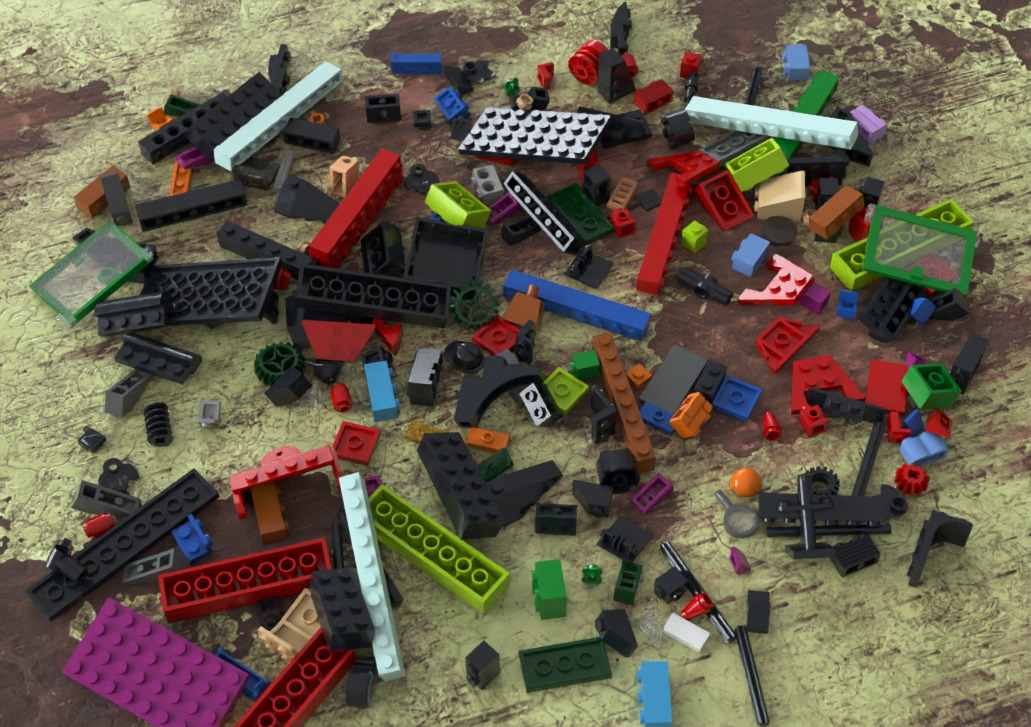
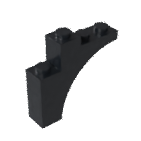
M501 356L486 357L482 378L475 375L463 377L454 421L461 428H478L486 410L501 395L522 385L544 383L545 375L542 369L535 365L523 367L517 364H510L509 366L506 359Z

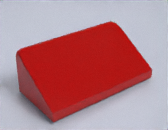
M937 408L927 417L925 430L949 437L951 435L952 420L940 408Z

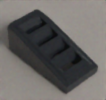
M530 217L503 225L501 237L511 246L542 231V228Z

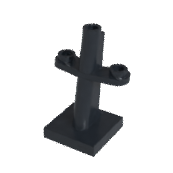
M798 474L796 479L798 504H791L790 500H780L778 505H776V509L780 511L799 510L800 544L785 545V553L793 560L836 557L833 546L827 542H816L813 509L834 507V501H832L831 497L819 498V502L812 503L810 474Z

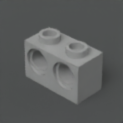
M493 165L473 169L471 184L473 188L476 187L477 189L476 196L478 200H481L485 206H488L504 196V189Z

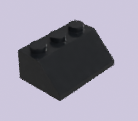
M383 220L360 240L364 272L398 277L405 271L406 267L400 228Z

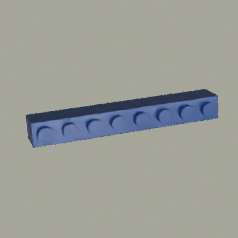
M511 269L503 284V297L509 300L513 299L516 292L526 294L529 284L540 287L537 299L545 301L544 311L571 318L596 328H602L614 334L624 335L633 340L643 341L650 326L651 313Z

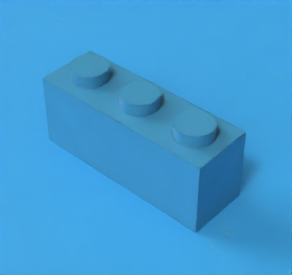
M387 360L364 364L374 422L398 418L397 410H400L399 399H394L397 390L395 383H391V379H394L392 367L388 368Z
M668 661L641 662V670H637V683H641L642 690H638V702L643 703V710L639 711L640 724H644V727H672Z

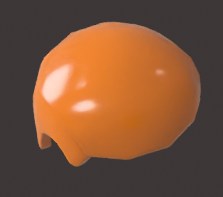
M742 467L735 471L730 478V489L734 490L739 497L750 498L757 495L761 489L762 479L755 470L749 467Z

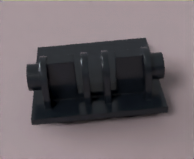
M587 245L581 249L564 275L597 289L614 263L594 255L593 248Z
M619 516L609 529L601 530L600 536L602 538L596 545L631 565L654 535L624 517Z

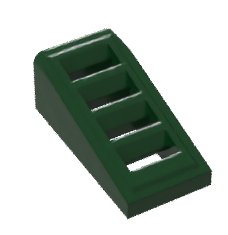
M170 94L164 106V113L181 117L201 104Z
M622 561L614 590V601L633 605L643 565L635 563L630 565Z

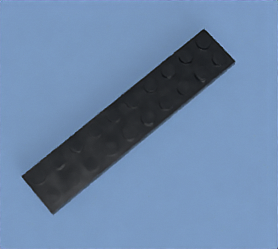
M193 468L73 556L88 567V573L80 583L76 584L61 572L52 571L25 591L26 594L48 620L52 622L126 567L127 564L133 562L168 536L172 530L188 521V515L192 514V516H195L219 498V493Z

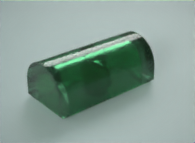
M504 447L477 464L485 483L490 482L514 466L507 448Z

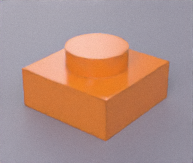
M640 363L626 372L628 381L636 389H639L652 379V375Z

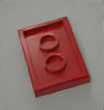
M871 359L865 403L883 407L886 409L885 413L890 414V411L898 412L899 416H904L907 389L901 381L908 371L907 365Z

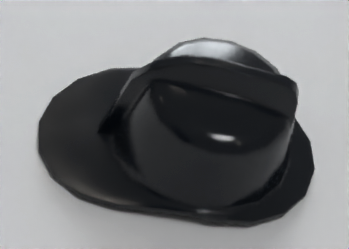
M456 341L450 343L444 349L445 359L464 373H477L485 365L484 355L479 347L472 342Z
M305 358L306 362L313 364L315 377L323 383L334 384L336 379L340 377L342 366H346L345 364H338L325 359Z

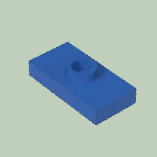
M645 402L640 410L643 423L672 435L675 430L669 425V421L674 414Z

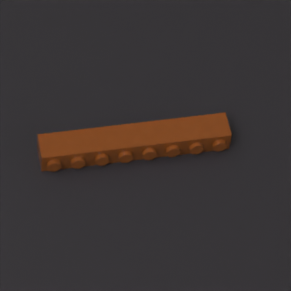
M606 333L592 336V350L595 351L599 361V372L610 403H613L617 409L616 420L625 446L634 455L639 473L655 470L656 456L612 334Z

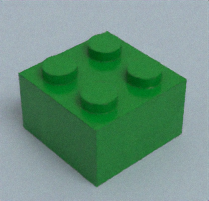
M943 363L911 365L901 381L920 410L952 407L962 392Z
M560 559L535 562V570L531 571V584L533 594H535L536 612H540L541 620L566 617L567 595Z

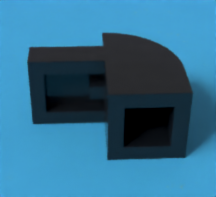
M531 86L528 95L532 97L533 102L531 104L532 108L528 110L545 111L550 102L548 89ZM511 94L509 101L512 110L520 109L516 102L520 95Z

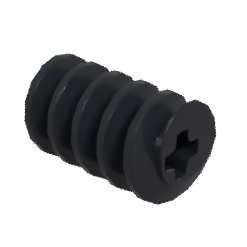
M155 402L148 405L143 412L148 443L155 447H164L171 444L173 437L171 436L172 431L167 404Z

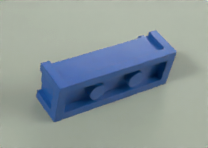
M391 53L392 74H442L441 53Z
M221 647L217 649L215 656L251 675L241 693L256 702L271 685L270 680L262 678L224 653Z

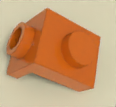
M161 107L147 114L153 130H158L174 121V119L165 115Z

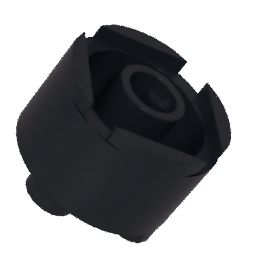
M679 109L660 116L661 123L664 126L662 133L664 138H669L668 144L670 149L695 140L694 129L690 127L689 122L691 120L685 109Z
M629 448L612 451L605 450L599 454L600 457L596 462V470L601 485L612 486L613 494L626 493L630 491L631 486L635 484L636 487L638 485L640 475L635 457Z

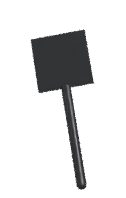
M652 188L636 195L634 198L638 203L626 209L629 211L641 205L645 211L661 205L662 199Z

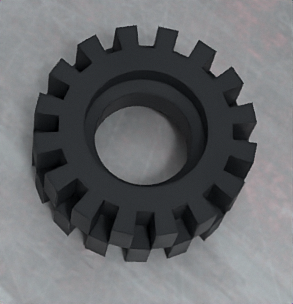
M817 466L816 470L812 467L810 472L806 471L805 474H810L812 494L837 495L840 480L837 479V474L833 475L832 469L828 472L827 467L824 466L822 470L820 466ZM816 481L823 482L828 486V489L819 490L813 486V483Z

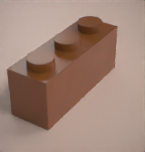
M111 166L101 174L105 175L118 171L124 192L130 188L127 175L114 166ZM100 176L74 196L77 209L91 218L108 206Z
M845 185L809 217L811 230L826 240L829 239L844 224L848 223L855 214L863 209V194Z
M274 481L250 488L263 545L288 539L286 531L290 529L288 520L282 517V514H286L283 502L278 500L279 497H282L279 485L275 486Z

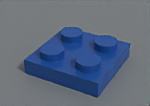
M726 375L711 405L717 411L747 422L762 394V389Z

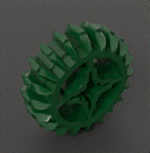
M475 279L472 280V285H469V282L466 280L465 288L459 284L458 287L461 291L458 292L454 289L453 292L457 296H450V300L455 301V303L449 304V307L455 308L450 311V314H457L453 318L454 321L461 319L459 326H463L466 323L465 328L467 330L471 324L473 325V330H477V324L482 328L484 326L483 322L490 325L488 319L495 320L492 313H499L494 307L500 306L499 302H494V300L499 298L498 295L492 296L495 289L493 288L488 291L490 284L487 283L482 287L483 281L480 280L479 284L476 285ZM476 290L472 298H461L466 292ZM481 291L488 296L489 306L481 303ZM477 300V304L481 307H475L472 311V307L468 303ZM459 303L468 307L467 318L461 314ZM478 311L487 312L482 318L473 320Z
M282 341L279 344L273 342L272 346L266 345L265 349H260V354H256L254 371L258 380L262 381L264 386L269 384V387H271L291 366L304 375L306 368L305 356L302 354L301 349H297L295 344L291 346L289 341L286 344H283Z

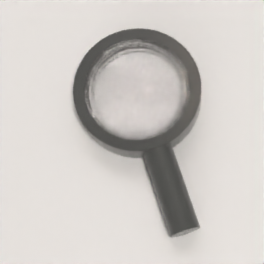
M721 489L714 493L727 510L723 519L726 532L735 538L744 539L751 537L757 531L759 524L756 511L747 505H733Z

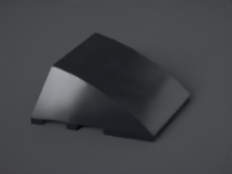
M296 293L285 298L287 329L293 345L295 344L297 349H301L302 352V349L310 344L302 325V320L348 322V315L294 307Z

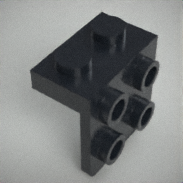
M594 385L591 387V409L595 413L592 416L591 439L596 444L607 440L615 434L617 409L613 403L606 399L603 390H599Z

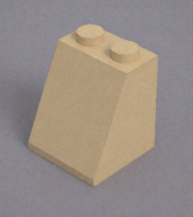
M805 171L769 178L765 182H759V186L755 188L754 198H757V201L754 203V212H757V219L800 222L805 200Z

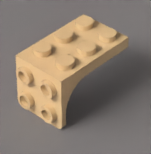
M307 588L302 591L272 630L268 631L263 627L258 629L261 635L260 639L265 643L264 647L273 654L276 652L281 654V658L288 664L321 627L310 591Z

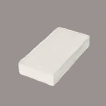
M672 613L662 629V633L699 653L710 637L708 631L675 613Z

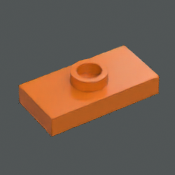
M471 427L466 446L505 455L510 435Z

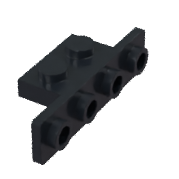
M582 106L578 107L577 113L611 115L612 122L603 135L609 137L610 140H621L624 135L642 138L644 121Z
M809 387L806 396L807 403L812 406L818 405L819 408L823 409L822 412L859 423L862 420L873 424L878 421L882 422L886 411L883 407Z

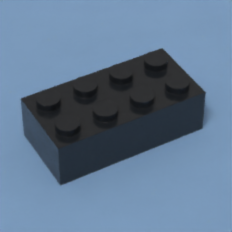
M353 567L312 571L309 591L329 653L372 647L375 628Z

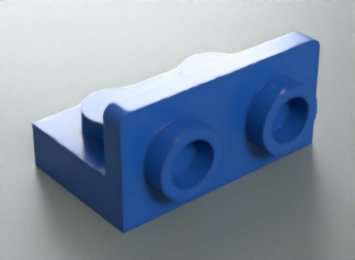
M449 86L434 98L451 123L453 118H458L464 113L468 117L471 116L468 111L470 109L469 105L465 100L461 101L463 97L457 89L453 91Z
M192 514L188 515L189 522L172 530L171 533L183 554L190 559L189 564L192 565L212 554L210 546L213 543L208 534H203L202 530L204 528L200 520H195Z

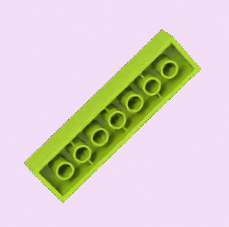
M952 198L916 214L917 216L972 230L974 221ZM901 221L879 232L874 262L902 269L919 261L930 252L932 254L965 239V237ZM868 237L832 255L830 269L850 291H856L885 277L862 270Z
M383 484L369 497L377 539L483 615L510 586L509 572L463 540H460L459 537Z

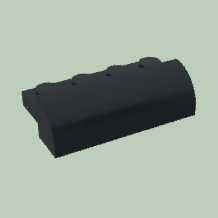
M885 277L859 318L870 330L868 335L880 342L894 341L911 314L914 300L921 298L926 289L923 286Z
M166 290L98 302L94 309V316L98 317V336L105 337L167 327L168 310H172V292Z
M133 332L127 333L122 338L124 344L114 357L117 363L182 385L189 374L194 375L202 362V357L199 354Z

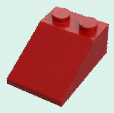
M729 169L698 184L693 190L701 206L723 232L754 217Z

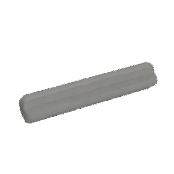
M287 149L284 153L273 186L276 192H280L281 186L287 180L294 159L293 150Z

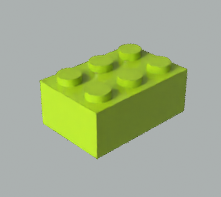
M773 138L725 164L741 192L752 189L759 182L767 181L770 176L783 172L789 166L781 148Z
M456 181L432 184L425 203L430 206L432 211L437 212L444 221L452 225H466L484 229L492 211Z

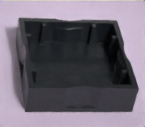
M416 217L411 249L403 278L451 285L450 296L454 297L457 295L453 290L455 289L460 292L461 289L458 285L461 284L465 288L466 280L469 282V285H472V280L475 279L476 285H478L488 229L466 225H452L438 220ZM476 290L466 292L461 298H472Z

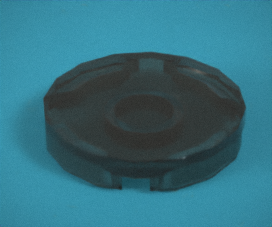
M784 216L769 217L761 226L762 238L769 241L770 245L780 247V245L789 246L797 237V226L791 219Z

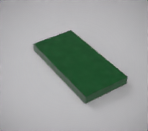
M577 182L547 196V199L587 241L584 246L615 232V227Z
M600 637L518 651L526 693L612 678L605 644L601 641Z

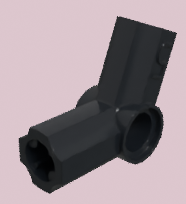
M67 538L58 540L45 561L46 567L52 571L61 572L76 584L80 583L86 577L88 567L71 556L74 549L71 540Z

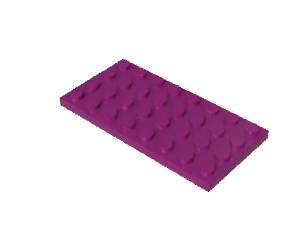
M109 597L61 672L156 727H221L251 677L248 673Z

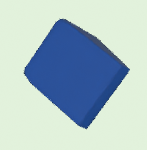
M927 298L915 299L910 316L920 324H924L936 306Z
M917 409L904 420L902 429H911L912 434L910 437L912 438L916 437L924 429L919 410Z

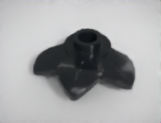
M486 60L469 61L462 68L463 74L476 84H483L484 80H490L495 76V73L487 68L489 61Z
M422 164L411 166L409 174L404 179L406 190L415 188L422 195H426L430 185L439 183L437 175L433 171L427 170Z
M110 458L103 464V473L99 476L98 484L126 493L128 480L139 479V473L133 465L122 464L119 459ZM111 465L117 466L114 470L109 469Z
M881 484V495L871 496L885 497V520L891 519L895 515H904L908 510L906 499L899 496L898 490L889 485Z

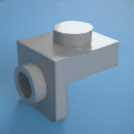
M200 400L199 418H196V422L201 424L203 428H213V425H219L221 402Z

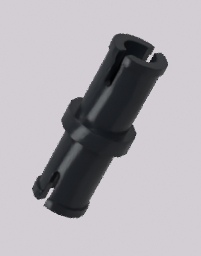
M693 71L688 74V81L685 84L684 102H687V104H689L692 97L698 91L697 82L699 74Z

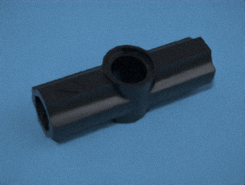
M684 267L678 276L679 282L694 289L695 294L702 299L709 297L727 306L733 297V291L718 284L717 280L709 274L703 276Z

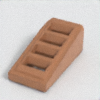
M622 177L606 207L613 210L618 208L626 209L637 193L638 182Z

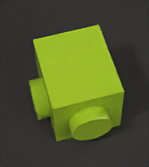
M693 221L682 230L681 244L695 254L707 244L708 229L697 221Z

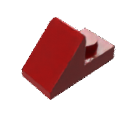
M374 319L372 321L373 325H376L374 332L392 354L396 356L403 337L402 323L390 328L381 319Z

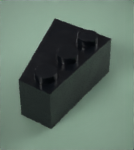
M612 48L600 54L598 93L610 104L635 92L636 87L626 61L619 53Z
M419 347L418 353L414 355V365L411 369L407 386V396L410 397L411 405L434 406L443 363L442 349Z

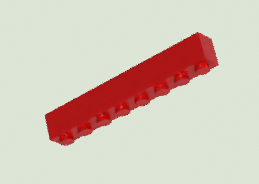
M670 174L637 278V291L658 295L660 288H664V274H668L670 267L668 261H672L674 254L672 248L676 247L678 241L676 234L681 232L682 223L680 221L685 219L686 210L684 208H688L690 202L688 195H692L694 184H691V181L687 187L676 183L675 176L679 174Z

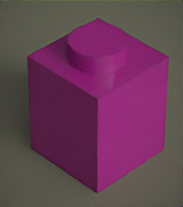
M813 282L801 297L800 305L819 315L829 303L831 291Z

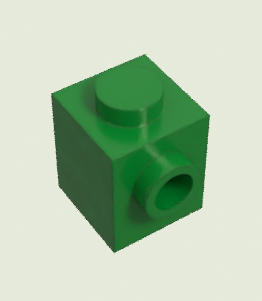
M594 350L572 354V363H569L571 374H575L577 379L583 380L599 376L600 364Z

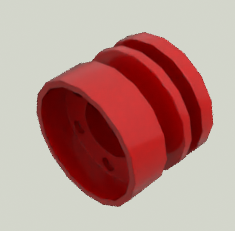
M597 40L586 41L568 61L571 74L585 85L595 84L598 80L599 55L609 49Z

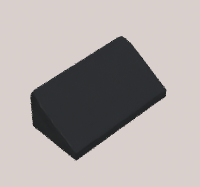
M445 66V75L454 90L457 89L461 95L474 91L461 68Z

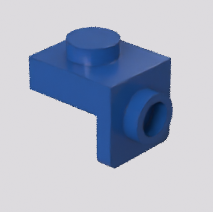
M840 290L837 316L845 319L856 318L858 292Z

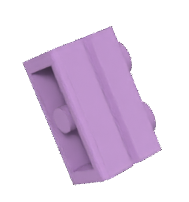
M860 105L850 111V113H853L850 121L857 122L858 134L862 135L869 144L885 135L887 124L883 119H879L871 109Z

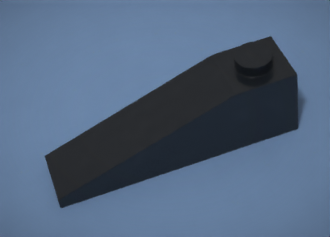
M291 175L281 186L274 212L290 219L299 217L305 218V221L319 220L326 224L340 203L308 181Z
M553 460L499 476L486 483L505 520L503 523L504 527L522 519L527 514L528 509L535 505L539 498L563 477L562 472Z

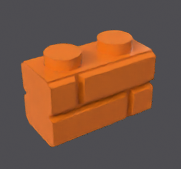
M700 392L690 394L671 418L669 425L674 430H677V433L684 439L691 436L695 437L701 431L699 428L701 424L710 418L711 415L709 413L713 406L705 400Z

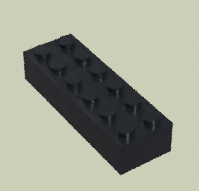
M259 71L194 122L185 133V136L210 160L214 157V149L270 106L282 94Z
M459 432L424 433L417 452L460 540L497 537L505 520Z

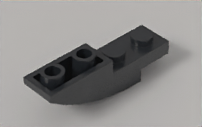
M623 2L619 6L611 23L610 48H617L620 56L628 53V43H625V41H627V36H629V30H632V20H629L631 18V10L627 8V2Z
M287 44L280 45L277 55H270L268 66L270 83L282 95L286 92V86L290 84V76L287 75V63L291 60V52L288 51Z

